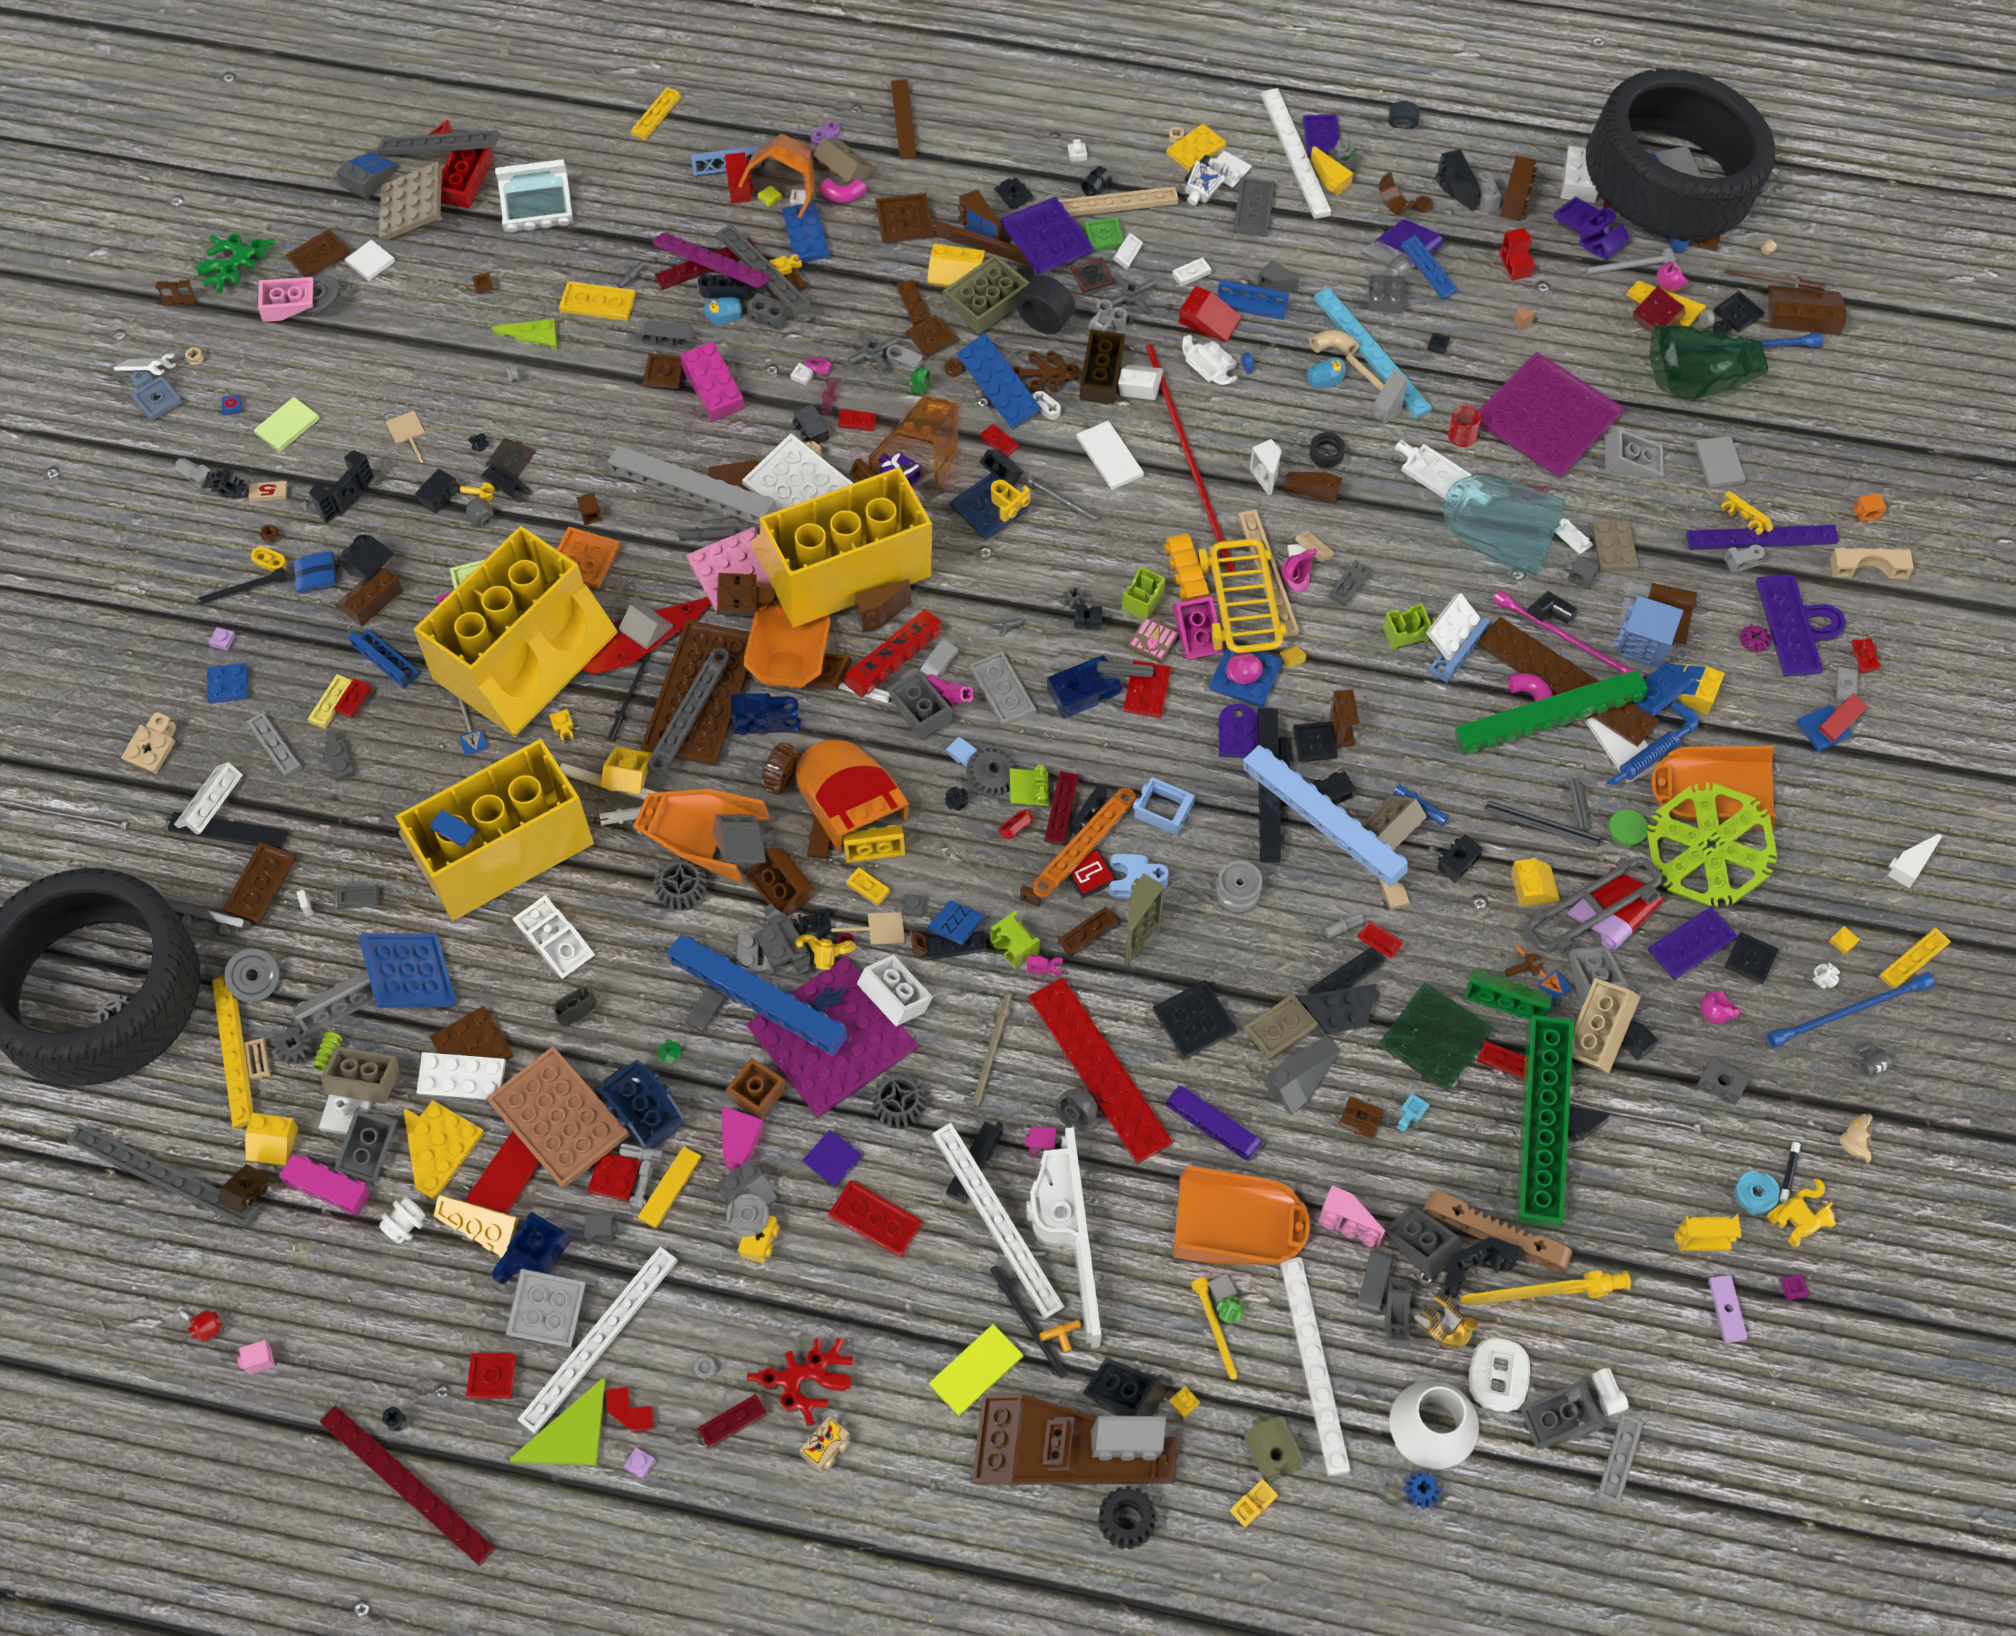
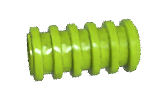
M326 1032L324 1034L323 1044H320V1049L317 1051L318 1055L315 1056L316 1061L312 1063L314 1068L319 1071H325L336 1046L340 1047V1043L343 1041V1038L334 1032Z

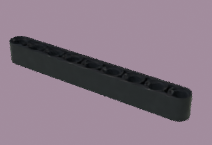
M1258 708V745L1264 749H1269L1274 757L1279 760L1278 708ZM1258 781L1260 862L1280 863V798Z

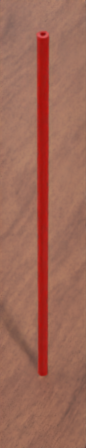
M1147 344L1145 347L1153 368H1161L1152 344ZM1162 373L1159 384L1216 541L1217 543L1223 542L1224 538ZM1220 549L1223 558H1230L1228 549ZM1232 561L1224 562L1228 573L1236 572Z

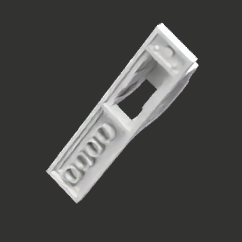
M1074 1127L1065 1128V1136H1061V1149L1044 1151L1037 1181H1034L1030 1192V1201H1026L1027 1220L1032 1221L1034 1235L1041 1243L1053 1247L1067 1246L1075 1251L1086 1343H1091V1348H1100L1101 1329Z

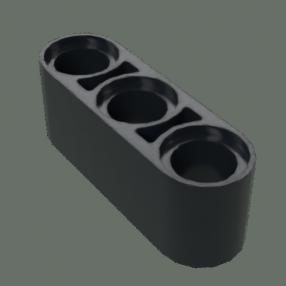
M706 274L698 278L699 293L703 298L735 297L746 299L750 295L749 284L727 275Z

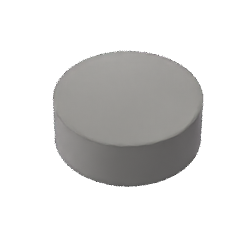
M1709 309L1701 311L1699 314L1701 326L1703 328L1712 327L1715 321L1713 312Z
M704 1356L696 1360L694 1372L699 1379L709 1380L716 1373L717 1367L712 1358Z

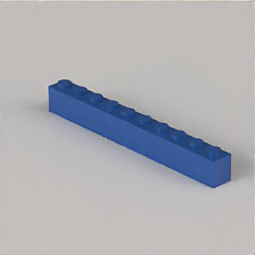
M681 934L667 950L668 958L674 965L832 1056L836 1054L848 1038L846 1027L841 1022L829 1019L824 1012L815 1011L804 1001L801 1003L791 993L780 991L775 984L766 983L759 975L747 972L742 965H735L726 956H719L710 947L698 944L693 937H686Z

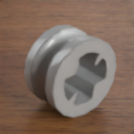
M512 365L511 368L506 367L510 382H513L515 379L519 381L515 365Z

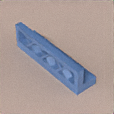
M754 146L692 154L691 160L694 176L727 172L726 168H724L726 165V161L723 159L725 154L745 152L747 158L748 155H753L757 152L759 147ZM715 159H721L725 162L721 169H716L711 165ZM704 161L708 166L704 171L697 172L695 162ZM761 162L753 168L761 167Z
M1483 617L1451 660H1447L1440 653L1428 669V672L1448 683L1475 648L1478 640L1488 630L1490 620ZM1437 665H1446L1443 673L1435 669Z

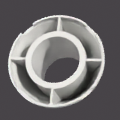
M1428 1380L1412 1384L1398 1395L1390 1411L1389 1428L1397 1449L1406 1459L1420 1467L1431 1470H1443L1444 1468L1458 1465L1470 1455L1476 1445L1479 1435V1422L1474 1406L1465 1394L1448 1383ZM1430 1403L1445 1407L1455 1419L1456 1430L1445 1434L1430 1430L1420 1418L1419 1407Z

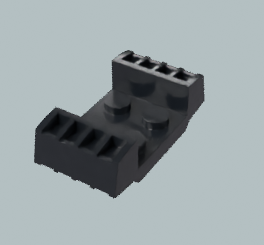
M353 450L344 457L348 471L336 483L332 484L329 490L315 484L309 492L318 515L326 523L336 516L343 515L368 491L367 487L375 476L371 470L367 455Z

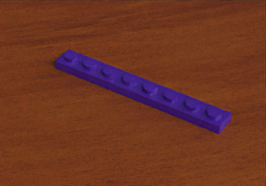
M1835 525L1773 527L1770 532L1763 529L1760 535H1757L1755 532L1757 528L1752 530L1749 528L1689 530L1686 533L1689 550L1729 549L1733 547L1750 548L1752 545H1760L1761 547L1837 544L1839 541Z

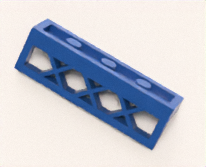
M1220 280L1217 297L1235 311L1284 320L1289 293ZM1222 288H1230L1231 291L1222 290ZM1240 291H1246L1249 294H1242ZM1258 294L1265 295L1266 297H1259ZM1276 297H1278V298H1283V299H1284V302H1283V301H1278V300H1276L1275 298H1276Z
M369 629L360 636L354 631L348 636L352 646L403 689L420 675L418 669ZM368 637L372 638L373 645L368 644L365 639ZM376 649H385L386 655H382ZM397 659L399 661L398 666H395L389 660ZM402 670H411L413 673L406 677Z

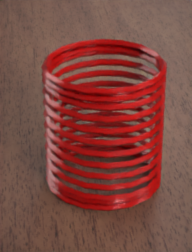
M1466 405L1457 407L1453 411L1448 438L1455 446L1469 447L1476 442L1481 422V414L1476 408Z

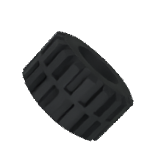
M1126 1486V1489L1118 1487L1115 1492L1113 1490L1109 1492L1107 1498L1104 1497L1099 1509V1529L1103 1532L1104 1539H1108L1109 1544L1112 1546L1116 1544L1119 1549L1128 1547V1550H1131L1133 1546H1137V1548L1142 1546V1543L1147 1542L1150 1535H1152L1156 1521V1509L1153 1508L1154 1503L1152 1500L1149 1501L1148 1495L1140 1493L1141 1489L1131 1490V1486ZM1131 1507L1139 1513L1141 1517L1140 1524L1133 1529H1123L1115 1523L1114 1513L1119 1508Z

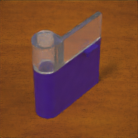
M1402 219L1363 249L1361 254L1387 265L1389 276L1403 277L1416 267L1401 247L1403 242L1416 235L1429 253L1432 254L1443 245V240L1438 233Z

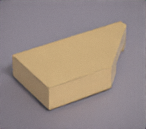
M1379 879L1389 910L1409 906L1410 902L1404 885L1396 882L1390 888Z

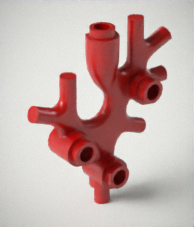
M839 1337L836 1338L828 1352H822L821 1350L822 1339L814 1338L812 1349L806 1356V1364L801 1365L797 1363L793 1351H788L784 1353L787 1361V1368L785 1370L776 1371L773 1368H765L764 1370H759L758 1373L748 1372L747 1381L757 1382L758 1385H763L767 1390H773L778 1385L782 1386L785 1391L780 1397L782 1409L787 1413H793L799 1409L804 1416L806 1426H812L815 1424L812 1415L813 1408H828L829 1399L805 1397L800 1391L801 1382L810 1378L821 1387L831 1391L846 1392L847 1389L851 1390L852 1376H848L845 1373H829L826 1371V1367L830 1364L853 1366L854 1357L840 1356L839 1351L845 1341ZM815 1359L820 1360L818 1363H813ZM769 1378L774 1379L772 1382H767ZM792 1401V1402H793L792 1405H790V1406L786 1405L787 1402Z

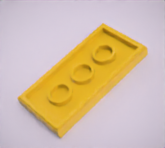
M567 281L560 302L559 312L628 321L636 291Z

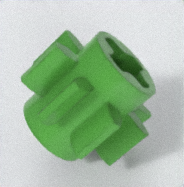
M1228 1296L1227 1299L1223 1297L1216 1310L1220 1311L1219 1318L1230 1324L1234 1320L1239 1322L1245 1312V1309L1241 1308L1242 1301L1234 1296Z

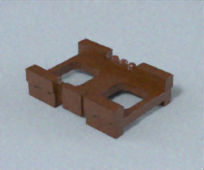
M179 280V282L173 281L172 283L158 281L155 287L159 291L162 306H170L173 303L182 302L184 305L195 304L196 297L193 294L190 280ZM179 288H188L191 295H181ZM161 289H170L173 296H164Z

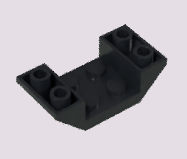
M1488 1237L1452 1255L1445 1269L1440 1292L1453 1299L1457 1297L1466 1279L1463 1274L1469 1270V1267L1473 1265L1478 1267L1487 1260L1495 1273L1501 1270L1503 1272L1511 1270L1515 1267L1514 1264L1519 1259L1518 1256L1522 1249L1520 1246Z

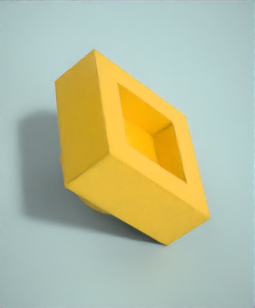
M1844 926L1829 942L1846 955L1860 939Z

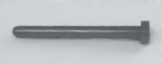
M1033 475L1029 479L1027 487L1031 489L1036 488L1093 522H1098V515L1040 483L1036 476Z

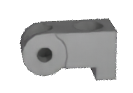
M1752 545L1749 549L1740 551L1733 547L1728 549L1724 559L1731 572L1734 573L1758 566L1765 555V550L1760 545Z

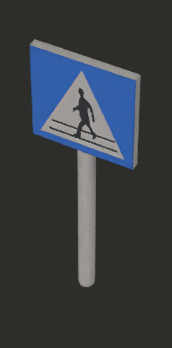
M459 698L469 732L459 736L465 756L488 750L482 729L472 732L464 702Z

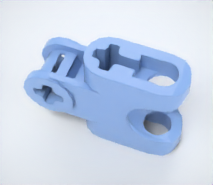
M1114 854L1111 856V868L1114 871L1124 872L1127 876L1123 880L1110 883L1108 888L1110 896L1130 898L1132 883L1136 878L1140 879L1143 873L1163 884L1164 889L1168 886L1169 872L1166 866L1162 864H1148V858L1144 855Z

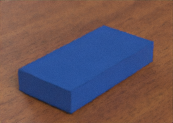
M443 810L440 811L429 825L432 830L463 848L476 833L473 827Z

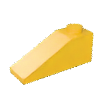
M1314 146L1311 153V162L1324 186L1339 196L1351 186L1353 172Z

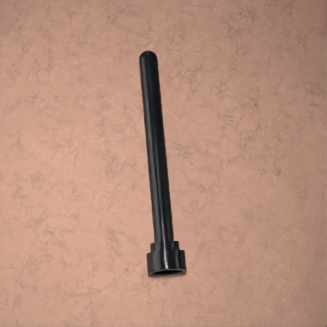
M283 567L277 568L271 575L198 597L197 603L204 604L274 581L275 583L287 582V577Z

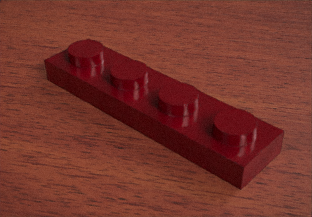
M1059 772L1044 839L1045 843L1064 846L1079 774Z

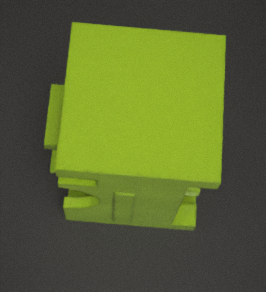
M1140 566L1131 586H1128L1127 591L1123 593L1122 610L1143 620L1145 617L1149 618L1164 594L1165 577Z
M1423 604L1411 606L1404 612H1399L1398 610L1386 612L1383 629L1392 650L1395 651L1400 646L1420 641L1429 642V636L1426 632L1432 624Z
M1014 911L991 927V942L998 950H1008L1004 953V959L1016 970L1027 962L1028 956L1033 957L1039 954L1040 940L1038 937L1034 938L1020 920L1016 921L1017 913Z

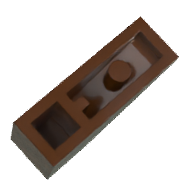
M1289 472L1283 488L1335 505L1341 491L1343 478L1327 472Z

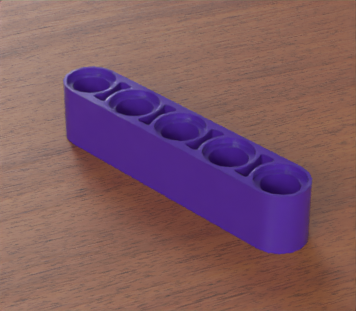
M1178 1085L1165 1101V1104L1173 1112L1246 1161H1249L1262 1145L1261 1140L1183 1086Z

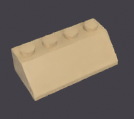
M1595 978L1573 1029L1572 1059L1609 1073L1638 1005L1640 996L1632 990Z

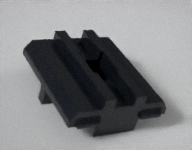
M1018 178L1006 179L1001 182V185L994 188L1010 209L1015 207L1017 209L1019 205H1025L1027 201L1033 198V195L1027 190L1026 184H1022Z

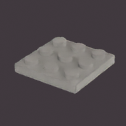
M520 1269L505 1335L571 1348L586 1282Z

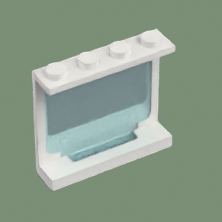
M564 159L495 168L503 217L502 225L505 232L513 233L518 230H533L540 227L550 228L556 225L566 226L573 223Z

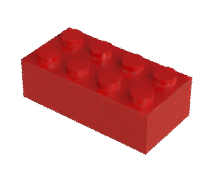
M491 148L451 151L442 169L441 203L470 209L494 159Z

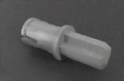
M1361 913L1354 914L1345 919L1340 918L1339 921L1323 927L1328 939L1343 932L1348 933L1349 929L1363 924L1364 918Z
M622 1143L620 1147V1155L638 1158L640 1161L643 1159L660 1163L662 1159L661 1154H663V1150L643 1148L642 1146Z

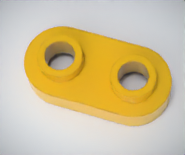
M256 547L251 552L253 563L268 571L274 572L277 568L283 567L285 569L287 566V562L282 554L266 547Z

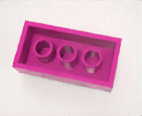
M713 341L680 354L681 365L711 422L744 409L743 397Z

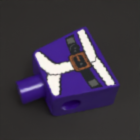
M884 453L879 457V462L881 463L880 474L901 467L911 486L922 478V466L902 453H896L892 457Z

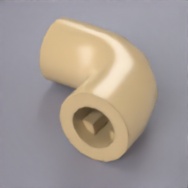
M1325 330L1313 335L1309 339L1310 346L1316 353L1327 348H1336L1347 356L1355 354L1359 348V343L1353 337L1339 330Z

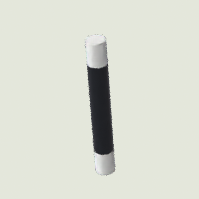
M1792 1142L1779 1198L1784 1203L1788 1201L1801 1146L1798 1142Z

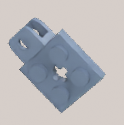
M137 370L130 374L136 389L130 395L150 421L182 403L179 396L162 376L153 380L147 370ZM138 375H143L142 378H137ZM154 397H157V398L160 397V399H158V400H156V401H154L153 398H154Z

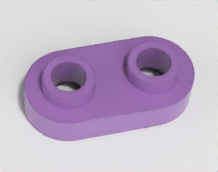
M829 121L814 131L811 135L812 145L818 147L823 137L837 138L840 135L839 124Z

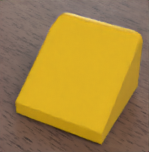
M1298 646L1280 652L1288 668L1301 664L1306 660L1305 652Z

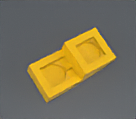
M1261 1479L1229 1511L1246 1528L1279 1495L1264 1479Z

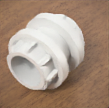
M404 1197L401 1201H394L392 1205L396 1209L391 1215L387 1212L381 1215L383 1221L379 1226L388 1237L398 1244L404 1240L410 1241L413 1237L410 1231L414 1226L421 1229L424 1225L422 1220L425 1218V1212L411 1199Z

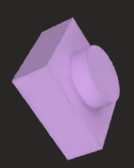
M216 627L208 643L210 647L228 651L236 635L233 631Z
M635 1448L625 1463L624 1469L644 1480L656 1460Z

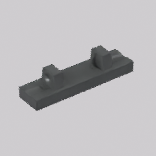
M169 901L173 911L183 914L181 923L185 926L193 927L195 919L200 917L220 923L218 933L230 936L233 927L250 930L252 922Z

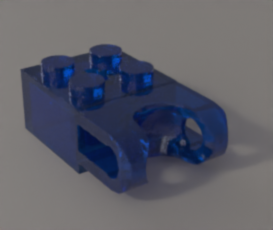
M1106 656L1096 657L1047 677V690L1063 719L1097 706L1099 702L1121 693L1123 685L1118 678L1104 679L1100 676L1103 673L1097 671L1099 661L1109 662Z
M770 693L731 694V718L734 734L747 735L758 733L764 735L767 733L796 732L801 727V718L798 714L799 704L795 697H771ZM787 704L793 705L791 709H784ZM786 720H795L796 723L790 725Z
M531 1211L492 1271L493 1280L502 1284L506 1283L513 1275L519 1274L520 1269L549 1274L572 1241L571 1237L564 1230Z

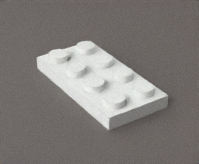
M422 1052L416 1094L487 1100L486 1098L503 1085L506 1060Z

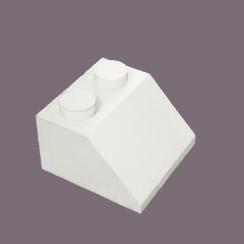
M1135 365L1125 366L1122 368L1118 381L1120 396L1155 400L1163 369Z
M1272 439L1252 447L1250 471L1268 496L1272 494L1281 456L1280 447Z

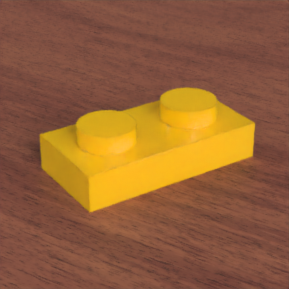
M859 867L846 881L847 886L877 907L890 893L888 887Z

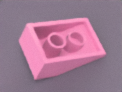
M313 277L259 280L258 309L263 322L281 321L313 307Z

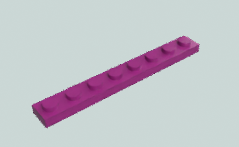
M664 232L653 238V245L756 288L769 282V275L760 270L753 269L748 265L726 258L721 254L709 251L706 248L687 242L669 233Z

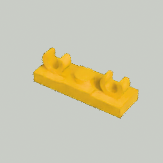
M1731 491L1725 494L1727 501L1721 505L1722 511L1731 508L1728 511L1729 516H1733L1736 510L1740 512L1739 515L1745 521H1751L1748 524L1750 530L1758 526L1755 530L1757 535H1760L1763 529L1767 532L1773 529L1769 517Z

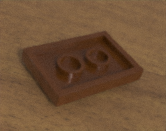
M328 229L286 254V257L299 273L306 278L312 277L347 256L350 252L344 243Z

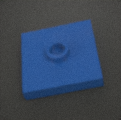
M1831 705L1800 717L1796 721L1817 752L1852 736L1850 730L1846 728L1836 740L1831 742L1818 729L1835 712Z

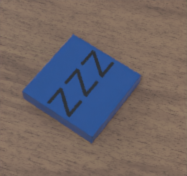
M950 900L928 925V930L963 945L984 920V914Z

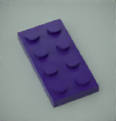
M1710 906L1649 946L1648 951L1675 981L1735 941L1738 936Z

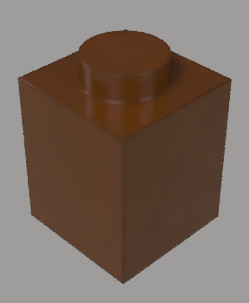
M595 493L576 497L584 525L602 521Z

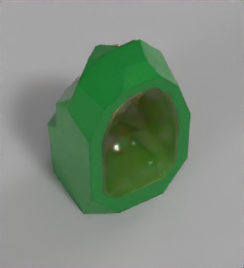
M919 367L911 372L909 388L912 393L923 395L930 384V371L924 367Z

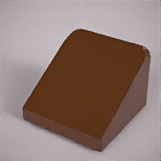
M911 930L912 950L915 958H919L927 954L925 935Z

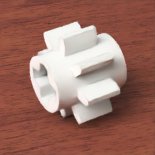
M1831 963L1827 965L1820 964L1814 971L1816 977L1813 978V981L1823 989L1834 987L1840 980L1837 976L1840 971Z

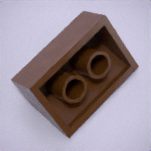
M381 568L370 580L364 579L335 605L362 627L400 594L403 589L399 579L386 568Z
M783 848L767 849L764 852L765 863L756 864L747 875V878L768 905L773 904L776 910L789 916L807 904L816 892V888Z

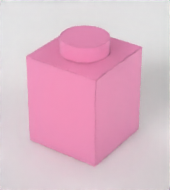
M266 1340L239 1348L238 1364L240 1369H244L248 1375L275 1367L272 1349Z

